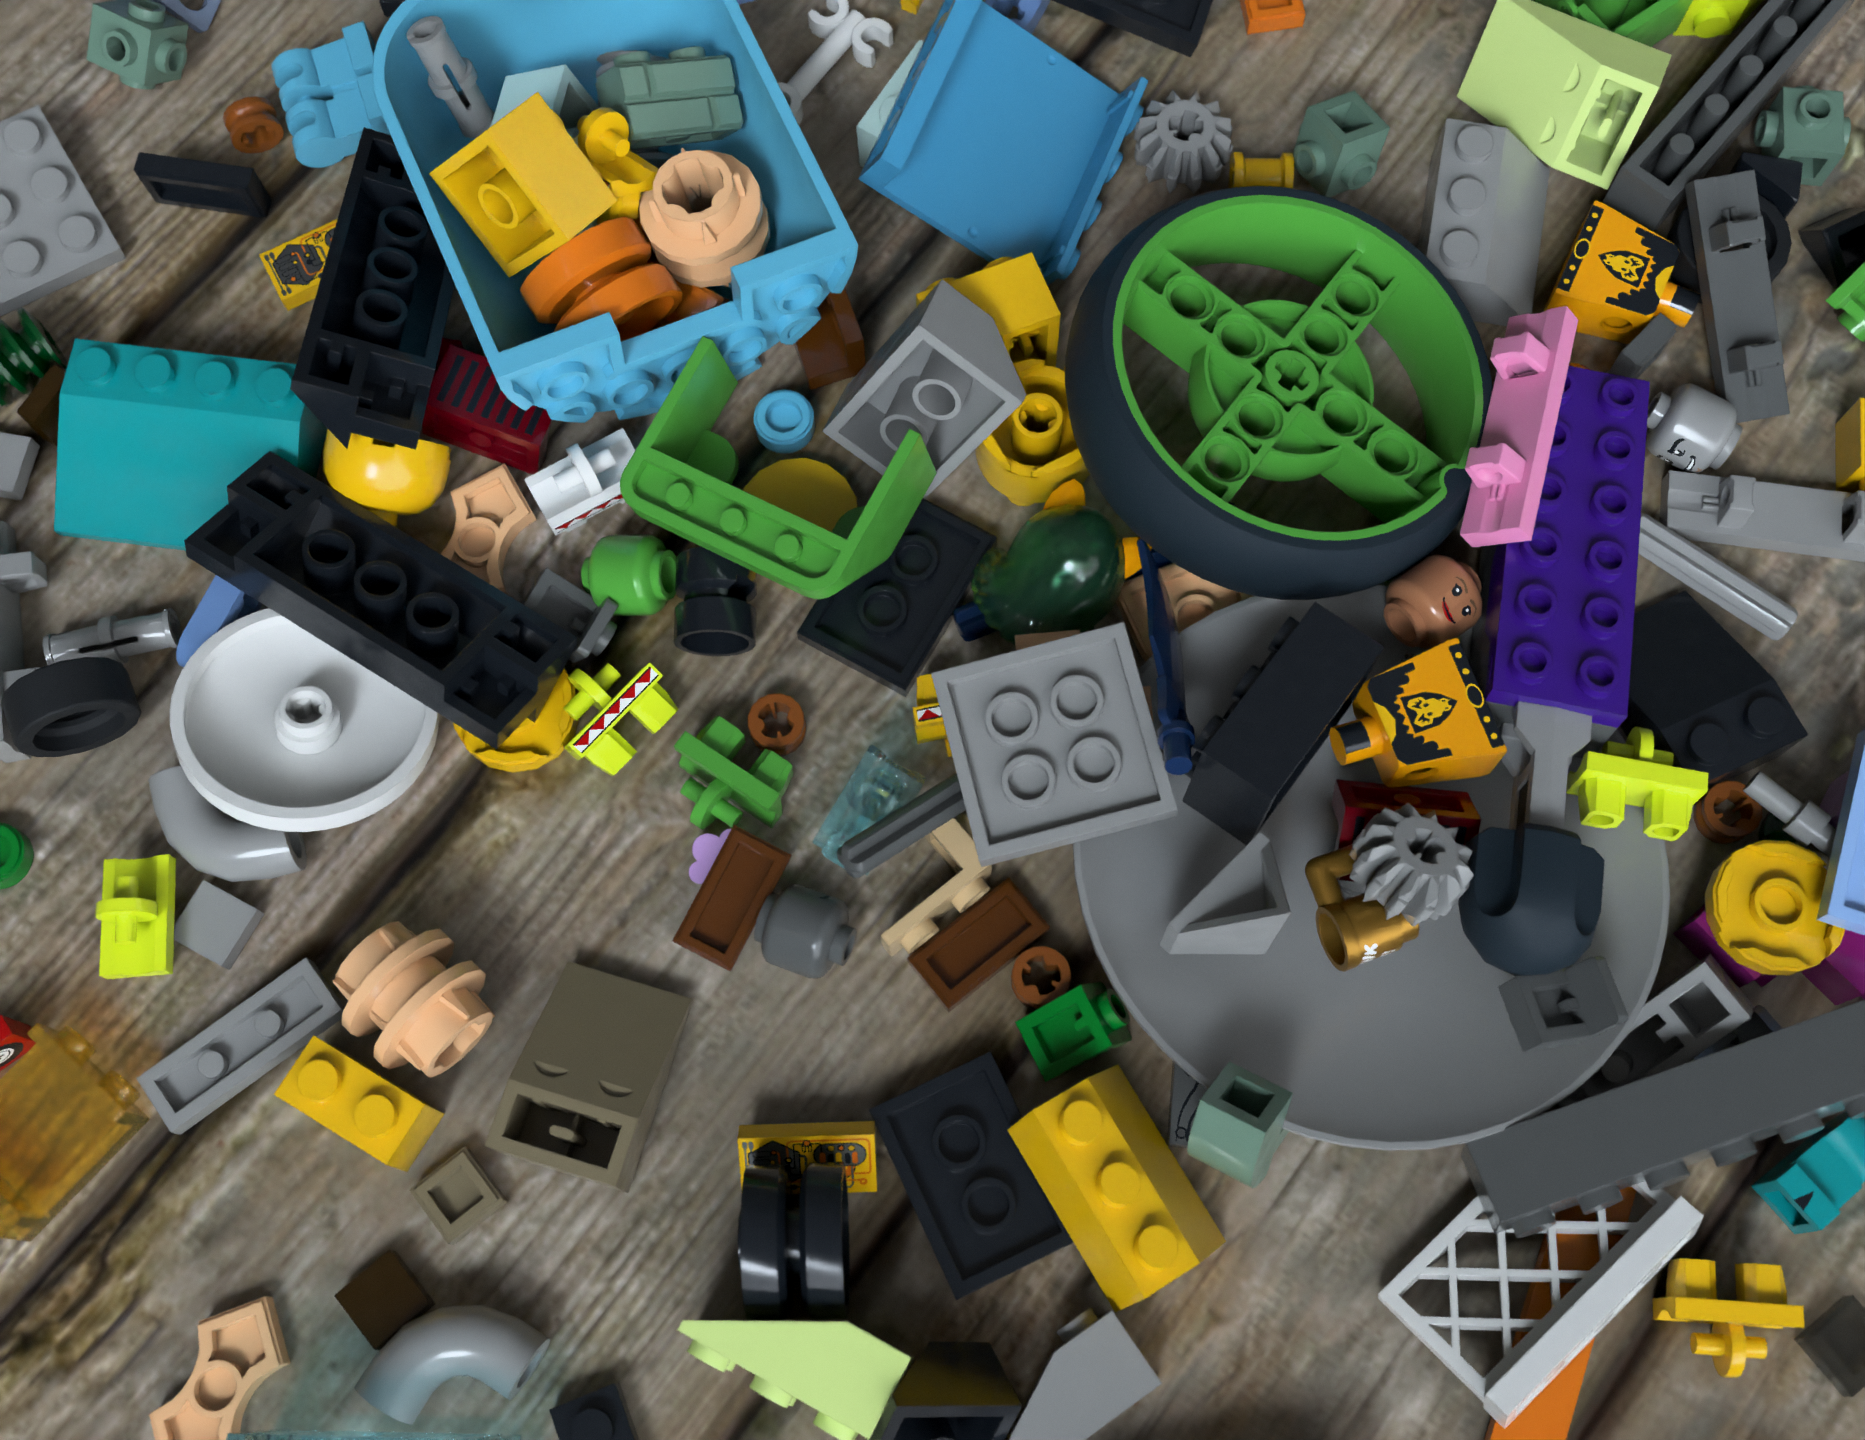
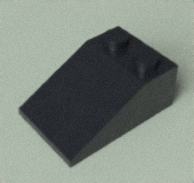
M1686 591L1634 613L1627 718L1620 725L1627 737L1636 726L1652 730L1654 749L1672 752L1674 755L1672 766L1707 772L1708 789H1711L1717 783L1728 781L1781 756L1808 736V733L1775 679Z

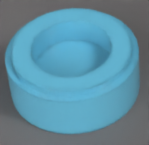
M792 390L773 391L764 396L755 408L754 425L759 441L767 449L776 453L788 454L801 450L811 441L815 432L814 412L810 402L802 394Z

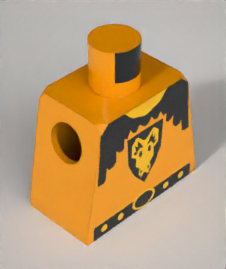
M1595 200L1577 232L1544 311L1568 306L1578 319L1576 332L1629 344L1649 324L1652 317H1656L1660 312L1674 324L1684 328L1697 306L1700 294L1668 281L1680 253L1674 243L1608 205Z
M1458 637L1447 640L1363 683L1352 703L1356 720L1331 727L1329 732L1333 753L1341 765L1344 766L1372 757L1381 780L1387 787H1402L1485 776L1491 773L1508 751Z

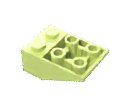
M1497 0L1456 97L1495 126L1506 127L1534 155L1550 167L1608 190L1660 88L1672 55L1531 0Z
M682 1320L677 1329L693 1339L687 1350L688 1353L722 1372H725V1370L732 1372L737 1364L755 1374L749 1387L782 1407H793L797 1399L818 1410L813 1424L839 1440H855L858 1434L867 1439L872 1437L892 1394L905 1377L914 1357L850 1322Z

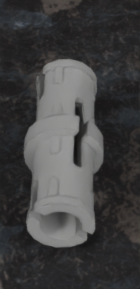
M428 16L419 19L408 29L406 37L411 46L415 48L420 60L429 73L428 85L437 98L443 99L446 102L451 113L456 118L463 135L468 138H476L491 127L494 117L493 110L489 108L476 83L478 78L477 71L468 58L461 57L440 17ZM447 64L462 91L458 92L443 65Z
M172 608L124 620H119L118 617L113 615L99 618L95 626L58 634H46L43 637V652L48 665L83 657L109 658L125 664L129 660L128 656L170 647L177 648L182 635V629L178 616Z

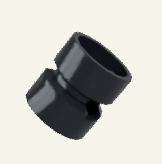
M703 547L690 548L681 552L676 558L675 592L684 601L678 603L674 610L675 646L685 652L703 656H732L751 651L756 646V609L748 602L757 596V573Z

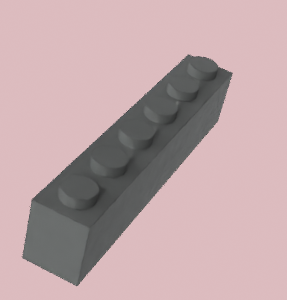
M1769 0L1625 162L1602 203L1655 232L1686 197L1685 185L1693 180L1702 179L1845 15L1855 0Z
M1865 999L1506 1127L1504 1131L1465 1143L1461 1158L1494 1234L1513 1228L1517 1238L1538 1233L1557 1223L1553 1215L1554 1213L1576 1205L1580 1206L1583 1214L1603 1210L1623 1200L1620 1192L1621 1189L1646 1181L1650 1191L1665 1188L1688 1178L1690 1173L1687 1166L1711 1157L1717 1167L1738 1162L1758 1151L1754 1142L1776 1134L1780 1135L1783 1143L1803 1139L1825 1128L1821 1118L1843 1110L1847 1111L1851 1120L1864 1117Z

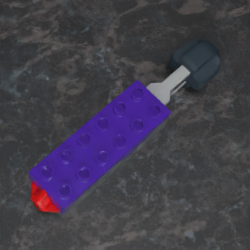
M1569 363L1532 541L1481 546L1478 577L1482 586L1480 592L1482 597V615L1473 626L1469 664L1508 750L1501 761L1513 777L1509 829L1489 827L1465 843V847L1473 851L1467 866L1474 876L1469 881V888L1459 898L1458 906L1464 934L1484 962L1514 976L1553 973L1573 965L1591 946L1601 913L1605 860L1594 848L1582 845L1578 834L1563 829L1568 767L1572 763V756L1583 759L1587 751L1598 752L1627 718L1650 381L1594 371L1579 363Z

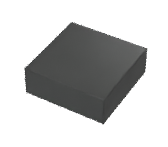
M1660 312L1621 351L1608 373L1637 379L1661 355L1677 332L1675 330L1677 325Z

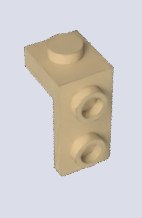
M965 814L957 815L924 836L956 875L881 935L882 946L891 957L903 948L908 954L917 951L939 931L935 924L937 920L954 907L959 913L968 910L989 891L990 887L985 882L991 878L992 865L981 867L970 823Z

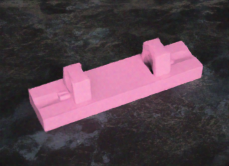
M1568 306L1547 309L1541 313H1527L1509 317L1505 337L1494 339L1490 360L1497 372L1479 448H1469L1465 470L1472 479L1460 535L1472 548L1532 541L1578 325L1577 317Z

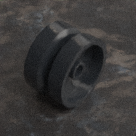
M844 1162L808 1163L802 1173L799 1207L794 1208L791 1177L782 1164L746 1165L743 1175L741 1210L738 1221V1262L747 1321H785L792 1310L795 1275H800L803 1307L810 1319H848L850 1299V1230L847 1174Z

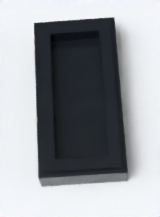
M139 152L134 166V172L156 203L260 218L267 217L272 199L253 168Z

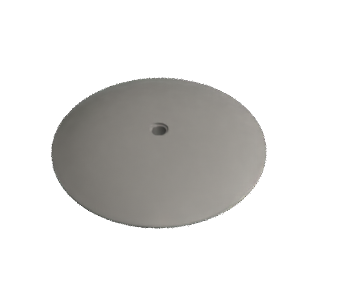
M1376 585L1369 589L1343 596L1313 600H1279L1257 596L1244 599L1215 611L1179 633L1183 658L1186 713L1190 724L1195 730V742L1215 714L1222 718L1234 702L1231 699L1232 693L1252 665L1261 668L1271 653L1268 647L1284 622L1290 616L1300 622L1315 602L1384 646L1366 681L1427 650L1417 646H1406L1390 631L1384 618L1385 594L1388 586ZM1473 627L1458 637L1468 662L1470 661ZM1152 655L1138 669L1142 686H1150L1153 723L1157 735V731L1162 724L1157 713L1158 692L1156 678H1158L1154 655ZM1352 705L1338 725L1356 720ZM1618 729L1607 740L1626 743ZM1330 736L1259 831L1272 843L1291 911L1265 955L1168 954L1159 945L1168 924L1247 846L1182 801L1191 780L1185 774L1173 775L1168 773L1178 808V816L1072 843L1074 875L1082 916L1095 953L1113 988L1136 1022L1157 1046L1187 1074L1207 1089L1230 1061L1292 1092L1293 1096L1282 1128L1307 1138L1346 1147L1386 1151L1440 1148L1469 1143L1504 1131L1506 1127L1542 1114L1577 1090L1604 1065L1625 1039L1646 1003L1659 970L1667 936L1670 905L1668 857L1664 840L1651 838L1643 833L1644 808L1625 804L1624 820L1616 828L1602 829L1582 825L1580 823L1578 796L1566 794L1563 829L1578 834L1581 844L1594 848L1605 862L1601 913L1591 946L1573 965L1558 971L1566 970L1589 957L1603 956L1606 959L1628 1013V1020L1580 1044L1523 1052L1498 989V986L1517 976L1484 962L1464 934L1458 903L1447 915L1441 916L1437 921L1430 918L1426 921H1421L1419 923L1418 937L1403 943L1400 950L1359 964L1356 968L1348 971H1339L1327 957L1320 942L1315 921L1318 905L1306 878L1305 866L1313 857L1335 850L1339 823L1332 806V798L1336 779L1384 783L1372 757L1344 766L1341 765L1333 753ZM1603 746L1597 753H1602ZM1193 747L1191 748L1192 756L1197 751ZM1161 749L1162 756L1164 759V750ZM1572 756V763L1568 767V773L1570 771L1577 772L1582 758ZM1501 760L1491 773L1485 776L1410 785L1411 787L1468 792L1481 817L1479 833L1489 827L1509 829L1513 777ZM1337 880L1345 899L1362 894L1367 888L1366 885L1358 882Z

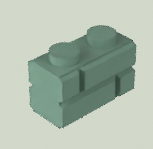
M695 46L678 49L668 54L669 60L651 61L650 53L647 51L622 54L613 59V67L597 77L595 85L600 107H609L625 117L629 127L628 141L630 142V150L722 140L742 128L743 118L738 95L734 94L736 85L730 58L726 57V55L706 57L704 47Z

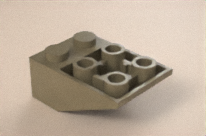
M568 961L508 1078L484 1146L507 1156L629 1193L693 999Z

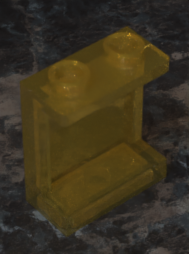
M36 1023L27 1032V1035L36 1044L0 1079V1238L31 1242L150 1120L135 1104L141 1097L138 1090L114 1070H109L104 1074L90 1060L96 1053V1049L80 1033L67 1025L59 1031Z

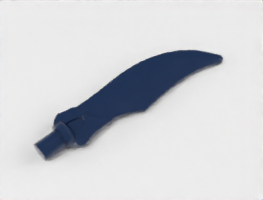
M1140 538L1137 540V546L1145 584L1149 640L1158 678H1156L1158 692L1157 713L1162 724L1157 731L1158 745L1164 750L1166 771L1173 775H1183L1192 769L1191 748L1195 743V730L1190 724L1186 713L1181 643L1174 611L1161 572L1148 544Z

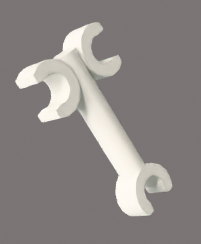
M826 0L827 8L836 13L833 16L825 17L815 10H810L808 13L809 28L813 34L825 40L787 83H778L798 125L803 118L802 101L851 45L856 61L870 68L876 64L875 49L865 43L877 40L890 48L893 44V29L888 22L879 18L866 19L856 10L849 12L848 0Z

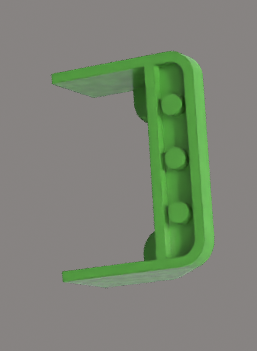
M702 336L622 473L620 491L623 499L639 517L803 596L812 599H823L833 596L884 563L891 556L937 474L921 434L911 429L908 430L867 505L846 512L838 520L832 532L731 485L738 472V456L732 445L725 438L711 432V429L738 382L714 341Z

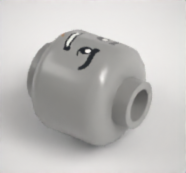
M1688 382L1677 387L1670 395L1660 391L1648 406L1647 427L1649 431L1646 437V447L1651 454L1688 473L1698 474L1708 467L1716 470L1726 461L1735 448L1743 427L1736 424L1737 410L1733 404L1694 383Z

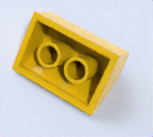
M1118 1064L1086 1078L1043 1103L1007 1129L1115 1312L1154 1294L1200 1264L1226 1242Z

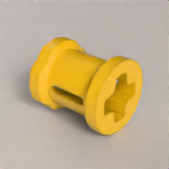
M1242 152L1231 153L1228 188L1271 186L1293 189L1294 157L1292 152H1282L1280 158H1244Z

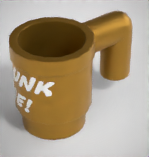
M1353 844L1313 857L1305 866V875L1318 905L1315 921L1321 945L1333 966L1339 971L1344 972L1356 968L1359 964L1398 951L1403 946V943L1416 939L1419 935V923L1413 927L1407 922L1402 913L1386 920L1385 909L1377 900L1363 902L1365 892L1347 899L1344 898L1337 878L1352 872L1354 860L1349 853L1353 849Z

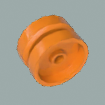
M628 217L607 220L583 231L558 247L529 273L520 288L523 300L539 323L557 324L553 332L610 312L618 329L621 342L656 329L676 310L683 299L682 290L666 266L647 264L652 254L651 244L635 220Z

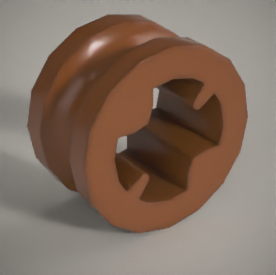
M257 96L242 98L228 106L223 114V121L230 132L231 142L235 149L242 153L256 154L268 151L278 145L283 138L284 130L279 119H277L275 107L266 98Z
M775 693L761 697L753 704L748 714V729L755 746L762 752L764 749H768L780 756H786L796 751L803 743L806 736V721L797 701L790 696ZM777 712L787 713L788 724L792 730L786 736H782L781 732L777 731V738L767 737L768 731L763 719L771 713L774 719H777Z
M1737 781L1717 783L1696 802L1693 819L1697 829L1705 838L1714 843L1728 845L1740 841L1759 826L1762 819V806L1742 791L1746 786L1745 784ZM1726 799L1736 805L1731 811L1733 813L1740 811L1741 819H1738L1730 826L1723 824L1719 820L1724 816V813L1715 814L1714 807Z
M1046 946L1032 947L1024 951L1016 959L1011 975L1012 990L1016 998L1025 1006L1035 1010L1067 993L1071 981L1070 967L1065 957L1057 950ZM1042 962L1046 971H1057L1059 982L1053 980L1050 986L1053 992L1040 995L1036 985H1024L1022 974L1030 976V964Z

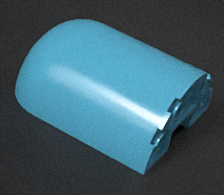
M405 0L385 24L378 38L372 62V84L378 107L495 379L505 396L519 408L526 411L531 406H537L546 409L551 420L577 423L587 422L595 412L615 410L619 420L657 413L702 336L714 341L738 381L762 367L758 356L779 341L785 345H793L822 318L817 307L830 292L841 293L845 288L857 259L858 243L736 0ZM428 16H437L442 19L446 31L461 57L468 58L476 69L478 76L476 83L494 114L505 77L509 75L566 64L598 105V94L595 85L597 81L596 71L602 64L596 59L604 53L637 50L647 51L653 55L669 59L668 54L675 50L700 46L704 47L706 57L719 55L729 57L736 85L734 94L738 95L743 118L742 128L722 140L659 147V151L673 155L681 153V148H684L685 151L712 150L732 155L749 167L760 186L762 201L767 208L770 222V239L764 255L730 267L731 282L729 287L725 285L708 287L727 298L729 302L622 342L610 312L556 332L553 331L557 324L539 323L523 300L520 288L529 273L552 252L509 278L429 175L431 171L475 138H468L463 135L456 118L451 113L446 102L443 99L437 98L428 85L429 73L420 60L415 48L411 46L406 37L407 31L412 24ZM447 64L443 65L458 92L462 91Z

